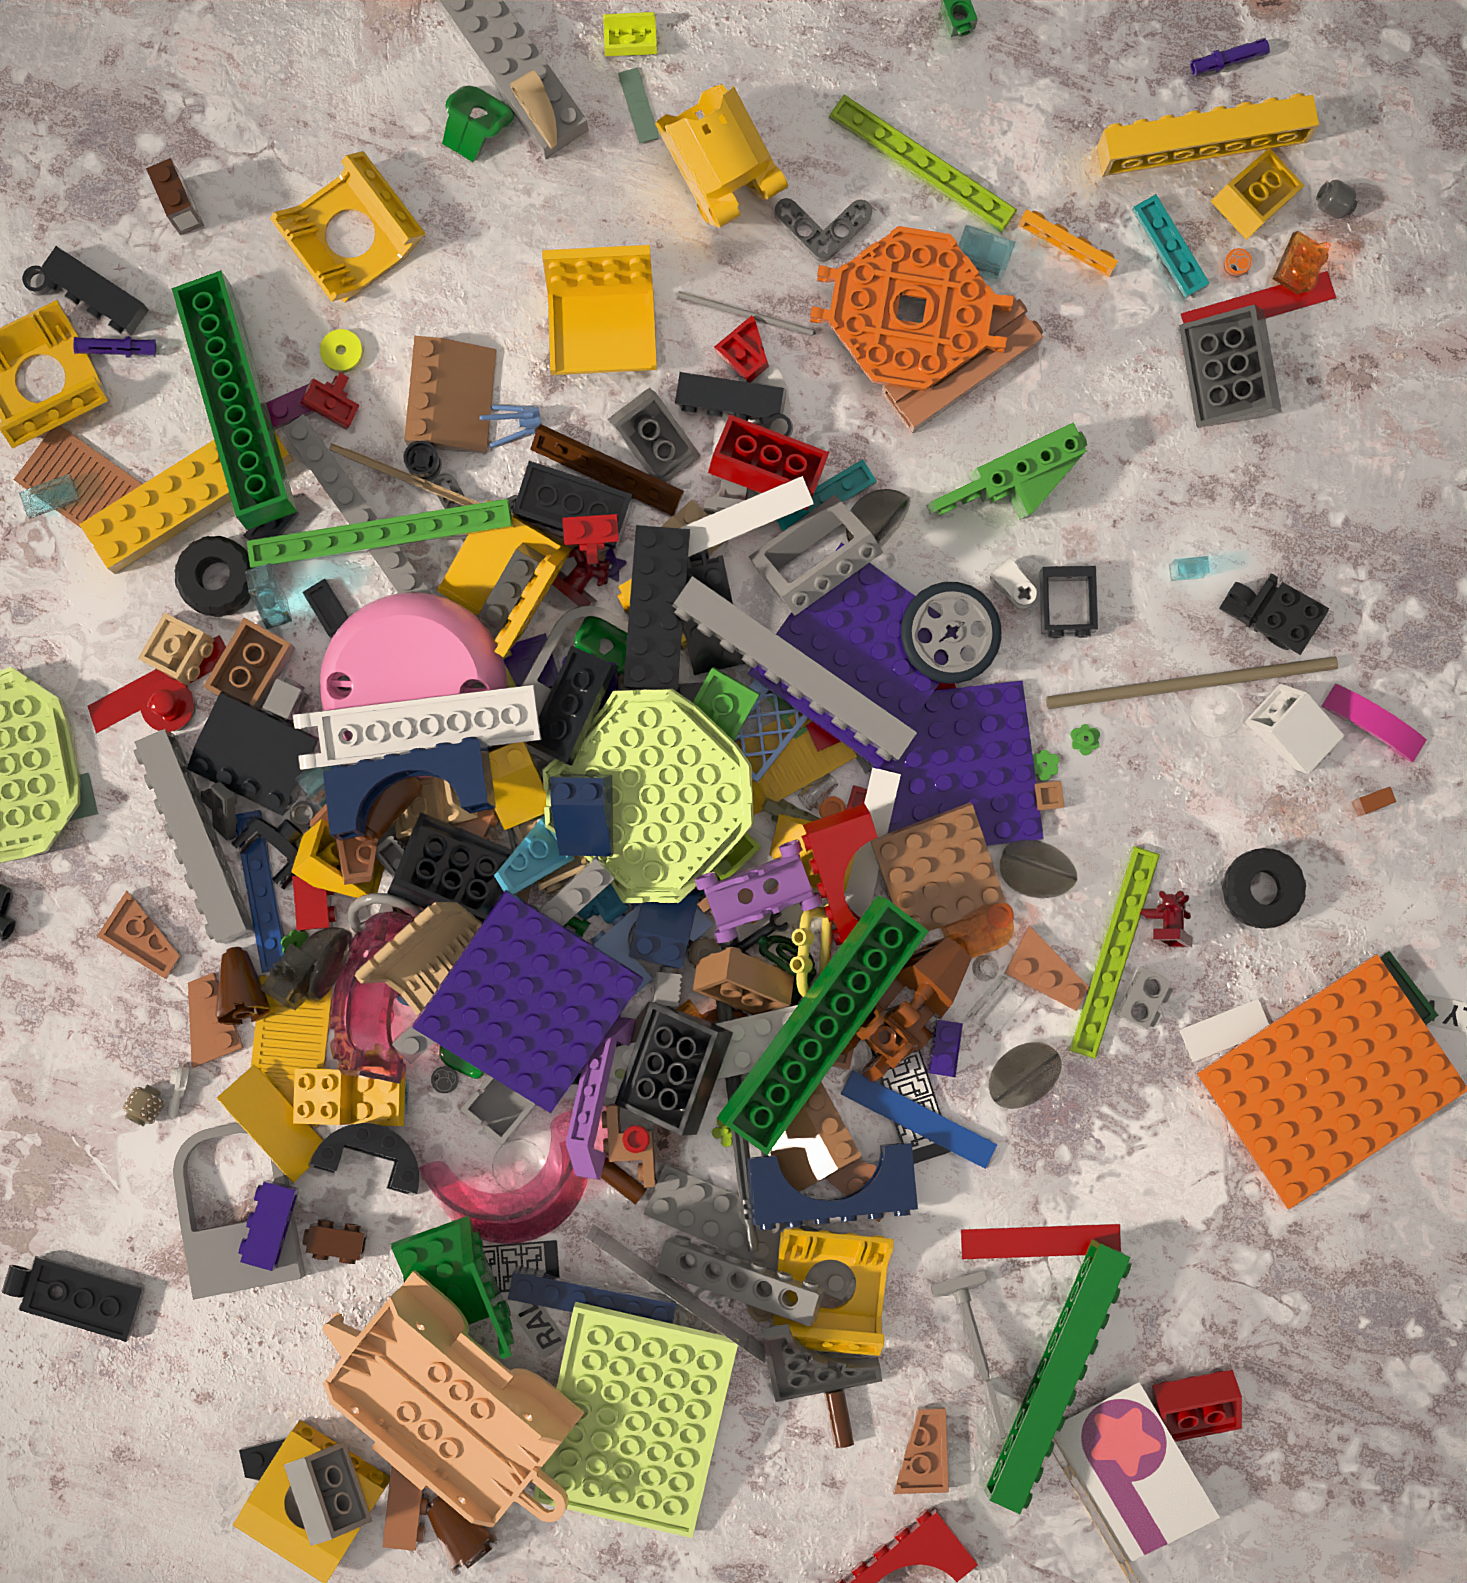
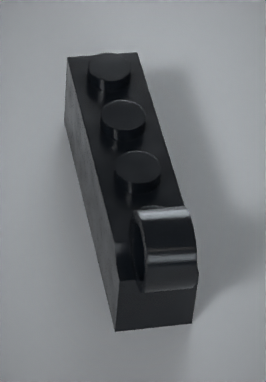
M55 246L42 267L37 265L31 266L24 271L22 276L24 286L32 294L42 296L51 289L57 291L59 288L66 293L64 296L66 299L77 306L79 303L87 306L86 311L98 320L101 317L109 321L108 326L119 334H122L124 331L132 336L149 311L144 303L57 246ZM36 274H43L45 276L44 283L41 286L31 287L30 282L33 276Z
M679 372L675 404L681 406V411L697 413V409L707 410V415L722 417L723 413H729L746 421L749 420V417L759 418V423L765 424V428L770 430L772 423L776 419H784L788 425L784 435L790 437L793 432L792 421L783 414L787 392L785 388Z

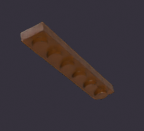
M540 424L536 430L530 450L609 487L633 495V498L671 516H674L677 512L684 490L547 426Z

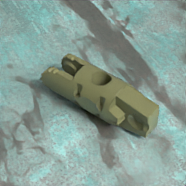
M766 797L762 804V809L773 815L771 820L776 823L779 814L786 816L797 815L798 818L809 821L820 819L784 799H781L780 803Z

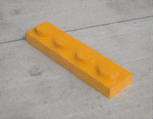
M1026 209L1019 222V227L1110 277L1118 263V260L1114 259L1112 253L1104 249H1096L1091 246V242L1081 236L1075 237L1068 233V229L1058 223L1054 225L1045 220V216L1040 212L1034 210L1031 212Z

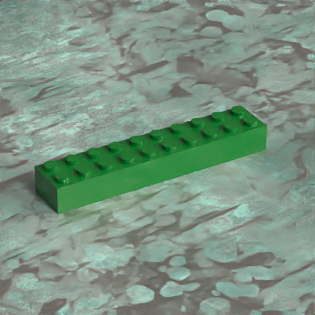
M220 270L172 288L236 518L248 530L298 512L232 285Z
M877 895L717 1116V1119L768 1156L929 931L891 901Z
M1092 1239L984 1489L989 1501L1018 1514H1021L1022 1509H1027L1033 1496L1030 1493L1034 1482L1038 1483L1044 1470L1041 1467L1045 1457H1050L1055 1442L1052 1441L1055 1432H1060L1065 1423L1066 1416H1063L1067 1405L1071 1406L1075 1400L1077 1391L1074 1388L1077 1381H1082L1087 1372L1088 1365L1085 1364L1089 1354L1093 1355L1099 1342L1096 1339L1098 1332L1106 1327L1110 1314L1107 1313L1110 1304H1115L1120 1295L1119 1283L1130 1272L1132 1264L1129 1263L1131 1257Z

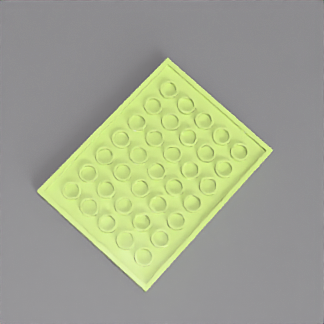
M575 1302L556 1389L585 1413L541 1467L543 1472L566 1491L569 1499L567 1509L693 1538L738 1345L723 1335ZM535 1485L533 1498L539 1503L556 1507L555 1501Z

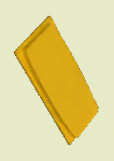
M253 1064L216 1099L289 1180L294 1183L310 1168L308 1166L310 1158L323 1140L309 1124L293 1123L294 1108Z

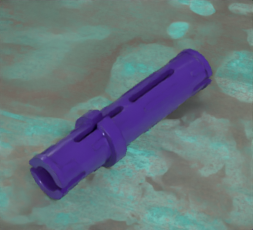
M1262 38L1228 50L1212 51L1210 55L1190 60L1191 72L1194 74V77L1214 70L1219 72L1224 67L1268 55L1270 53L1269 43L1266 38Z
M126 336L125 339L74 337L73 349L74 354L125 355L126 358H132V355L156 357V339H132L131 336Z

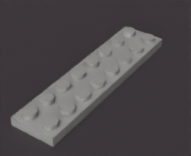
M667 1164L662 1169L643 1214L752 1262L764 1264L768 1269L777 1272L781 1232H784V1229L801 1228L804 1231H820L804 1223L803 1226L787 1227L786 1223H776L775 1229L760 1230L759 1225H756L759 1250L748 1252L745 1224H742L739 1195ZM824 1260L815 1264L809 1270L805 1280L817 1283L819 1285L818 1288L825 1290L824 1293L843 1301L854 1273L841 1261Z

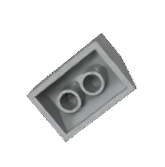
M345 1441L284 1465L311 1546L331 1540L372 1522Z

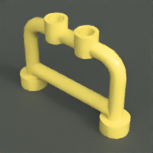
M816 907L804 911L800 920V928L792 934L793 943L799 946L798 956L791 960L790 968L793 972L797 973V988L803 997L810 989L807 984V977L813 966L812 961L809 959V946L814 942V934L810 931L813 917L822 918L819 975L831 960V930L834 922H828L824 907Z

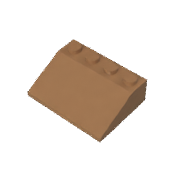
M414 335L404 437L407 446L415 441H426L439 450L487 454L490 420H480V416L491 414L496 349L445 338Z
M822 1082L819 1083L768 1154V1156H777L783 1176L798 1192L862 1159L857 1146Z

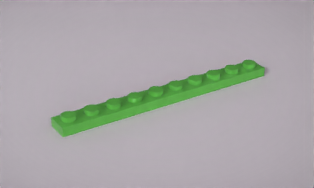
M503 499L247 541L250 568H259L513 527L510 500Z

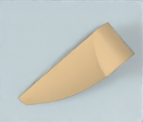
M531 70L510 83V87L550 149L557 145V127L554 111L542 80L534 70Z

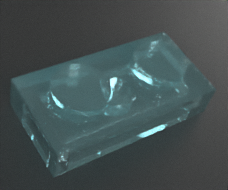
M70 474L18 492L29 519L80 501Z

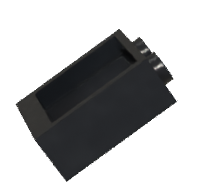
M1096 566L1042 567L1039 571L1041 634H1048V638H1063L1064 634L1075 633L1076 638L1091 637V633H1095L1098 630ZM1048 581H1086L1087 624L1050 625Z

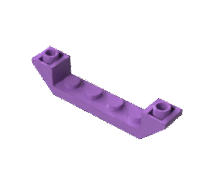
M618 1017L582 1068L565 1143L575 1175L578 1177L601 1180L606 1153L594 1149L616 1044L630 1046L635 1019Z

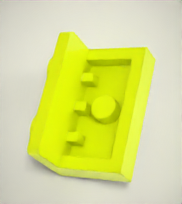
M655 12L603 15L605 56L657 54Z

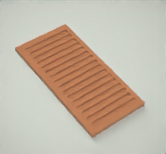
M60 425L49 431L13 479L79 527L80 523L142 485V483Z

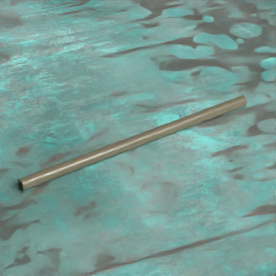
M1334 656L1046 696V704L1048 709L1337 670L1338 660Z

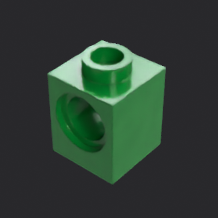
M942 0L940 9L950 36L958 35L963 37L972 33L976 28L978 18L971 0ZM962 13L966 18L959 20L954 17V14Z

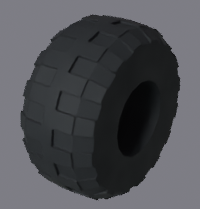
M206 536L193 541L181 552L175 565L174 580L179 595L188 606L206 616L223 617L236 613L249 603L256 590L257 572L256 568H250L248 551L239 543L223 536ZM215 563L227 564L230 570L227 583L217 590L205 589L203 585L205 570Z
M1258 848L1247 851L1237 857L1225 873L1222 884L1225 904L1229 908L1230 913L1247 926L1261 929L1281 926L1296 916L1304 903L1306 880L1304 879L1303 871L1292 857L1280 850ZM1259 872L1272 876L1277 885V895L1273 902L1268 905L1258 902L1251 892V882Z

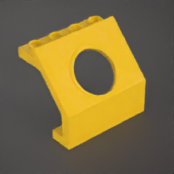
M364 151L346 155L341 161L345 169L336 179L300 205L276 211L270 218L332 302L342 299L345 303L405 260L426 234ZM345 211H357L366 215L372 221L375 229V237L371 247L364 254L353 258L337 255L330 249L326 240V231L330 221L336 215Z
M58 300L0 328V431L12 449L108 401L103 383L89 355L74 354V337H80L70 317L67 316ZM46 355L53 357L60 362L65 372V383L62 391L39 403L25 399L17 386V374L20 367L25 361L34 356Z
M801 1228L784 1229L780 1237L777 1271L790 1273L793 1275L792 1279L802 1282L815 1264L824 1260H838L845 1263L854 1273L855 1289L852 1296L844 1304L834 1308L820 1307L816 1322L811 1326L773 1313L772 1326L789 1324L793 1336L809 1350L880 1356L884 1346L882 1309L888 1263L894 1249V1239L885 1238L881 1235L867 1237L858 1236L855 1233L834 1234L826 1230L812 1232L804 1231ZM788 1290V1300L792 1303H797V1294L792 1290Z
M299 1420L250 1494L233 1526L320 1582L327 1583L361 1527L311 1546L306 1530L294 1524L288 1517L285 1509V1498L291 1485L284 1465L338 1444L302 1420ZM349 1451L370 1513L389 1484L390 1476Z

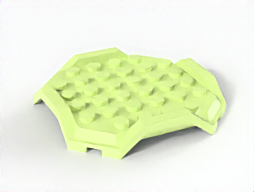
M13 667L0 671V864L47 852L80 805V773L71 726L62 701Z
M673 689L613 691L603 708L594 717L573 765L570 766L554 759L543 769V789L546 790V807H544L545 827L554 833L550 777L558 774L612 775L613 856L597 857L615 875V879L611 884L622 903L681 902L697 887L694 879L711 872L754 824L752 765L739 746L697 705ZM584 856V857H585L588 861H591L595 856Z

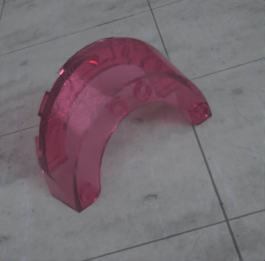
M391 911L374 914L365 921L366 928L364 931H357L348 947L351 955L347 963L342 962L337 976L329 1029H334V1038L330 1042L332 1058L338 1060L337 1069L344 1075L400 1084L401 1079L405 1075L406 1065L403 1063V1058L392 1045L391 1023L394 1018L392 1008L398 992L385 982L361 984L355 977V974L369 959H373L374 955L389 941H393L394 937L410 922H414L416 917Z
M573 1109L559 1114L552 1120L550 1126V1150L544 1166L529 1183L516 1190L504 1193L479 1191L461 1181L450 1167L442 1161H434L419 1167L435 1199L451 1221L469 1215L475 1231L480 1233L482 1240L501 1244L531 1241L556 1229L571 1215L578 1205L588 1178L575 1175L565 1144Z

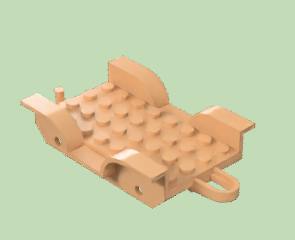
M415 1270L404 1284L389 1297L362 1332L344 1324L342 1314L334 1313L331 1319L322 1329L341 1356V1359L327 1377L323 1386L330 1404L375 1441L371 1447L420 1490L428 1486L470 1523L493 1527L514 1501L542 1521L554 1522L562 1517L568 1508V1495L557 1482L541 1470V1467L583 1416L584 1411L541 1376L522 1368H514L510 1371L467 1335L469 1333V1325L461 1310ZM530 1481L555 1501V1509H546L524 1491V1488Z

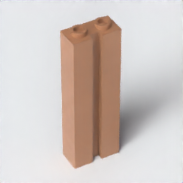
M1014 297L1011 312L1001 311L997 308L992 310L989 335L1007 337L1004 353L994 352L986 348L926 391L883 385V394L912 433L1041 343L1043 330L1037 321H1029L1025 315L1028 310L1020 299L1016 300Z

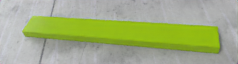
M845 94L830 113L829 118L999 232L1003 233L1018 209Z
M1133 846L1069 1051L1094 1059L1097 1057L1141 917L1140 911L1144 907L1160 857L1158 853Z

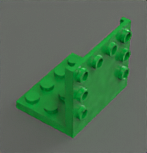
M469 1215L391 1243V1249L405 1281L414 1270L417 1271L461 1310L468 1325L490 1317L497 1333L500 1358L504 1359L512 1356L511 1344H514V1338L511 1332L513 1327L509 1317L511 1316L510 1308L507 1301L503 1300L482 1248L483 1242L480 1233L475 1231Z

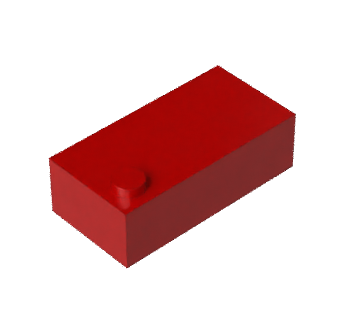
M729 415L713 453L708 473L759 493H764L803 476L811 498H813L830 452Z

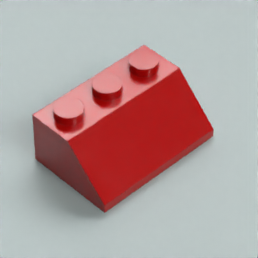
M1233 1370L1216 1371L1212 1374L1197 1377L1190 1376L1186 1379L1171 1382L1164 1381L1152 1385L1154 1408L1175 1442L1242 1429V1395Z

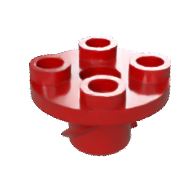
M162 679L152 683L144 691L140 702V710L145 722L153 729L158 731L166 729L169 732H175L184 729L192 719L195 701L192 692L183 683L173 679Z

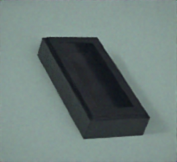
M323 579L302 593L326 633L332 638L349 616L327 580Z

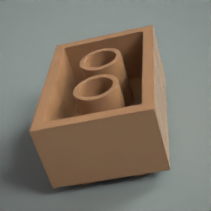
M244 617L203 687L218 696L221 691H224L260 709L269 695L276 678L278 679L293 654L295 647Z
M728 947L726 950L709 954V956L697 960L693 991L751 1015H756L790 1006L794 976L785 972L779 966L763 962V959L746 955L735 947Z

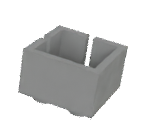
M488 1076L480 1085V1088L485 1091L483 1093L480 1090L475 1091L460 1110L478 1126L484 1121L489 1123L483 1130L503 1145L534 1109L536 1104L491 1076Z

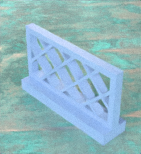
M754 680L749 687L760 693V696L750 714L755 708L757 714H749L747 719L758 718L759 733L744 735L742 727L740 735L737 736L736 740L741 739L742 751L746 758L762 755L763 767L757 774L752 771V779L758 783L808 718L802 715L799 719V711L796 709L779 711L777 695L774 693L767 694L769 689ZM774 697L776 712L760 714L759 703L761 700ZM795 713V726L792 729L781 730L779 715ZM776 716L778 730L762 732L761 717ZM788 733L784 740H782V734ZM779 734L780 745L777 749L765 751L763 736ZM760 737L762 751L746 753L744 738ZM767 754H772V755L770 756V758H769V759L767 760V762H766V756H765V755H767Z

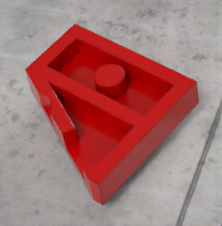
M752 315L714 346L715 352L747 382L753 381L769 367L756 321Z

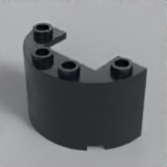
M373 1123L351 1124L331 1133L317 1147L308 1163L309 1167L334 1173L338 1169L343 1149L346 1148L394 1162L386 1189L413 1196L417 1194L419 1188V1168L410 1146L394 1131Z

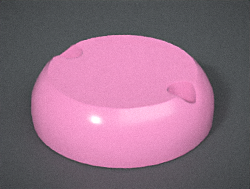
M421 592L387 595L366 604L353 613L331 639L323 658L320 673V698L323 711L507 688L504 660L501 655L494 652L498 645L489 630L472 612L460 604L441 596ZM344 675H346L351 679V681H344L340 679ZM479 682L482 683L486 688H476L472 686ZM346 730L343 733V738L346 741L352 740V732ZM416 776L415 778H427L431 776Z

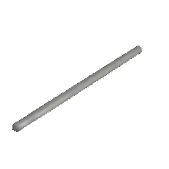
M681 291L675 293L677 298L748 318L752 315L755 320L811 336L816 334L814 329Z

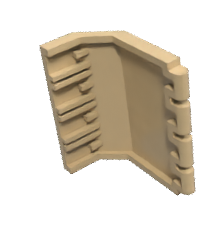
M435 902L428 906L414 919V922H410L394 937L393 941H389L374 955L373 959H369L356 971L355 977L361 984L385 982L401 994L416 1015H420L482 925L480 920L457 902Z

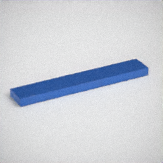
M261 810L235 814L238 821L236 825L237 837L247 827L246 823L254 815L262 818ZM259 837L245 854L240 852L261 971L262 973L287 969L290 966L288 955L282 953L281 940L284 937L275 883L272 880L273 872L267 840L264 837Z
M852 1070L841 1092V1095L986 1169L997 1147V1144L875 1081L871 1083L867 1078Z

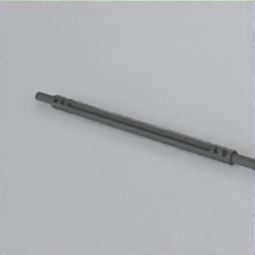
M716 1000L718 1022L734 1020L732 1006ZM740 1075L725 1078L728 1101L741 1085ZM731 1129L742 1224H745L748 1252L758 1251L756 1225L752 1224L746 1162V1158L750 1157L749 1143Z

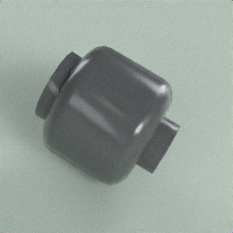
M1338 179L1325 182L1316 196L1319 209L1335 219H1341L1347 214L1351 215L1358 203L1356 201L1355 189Z

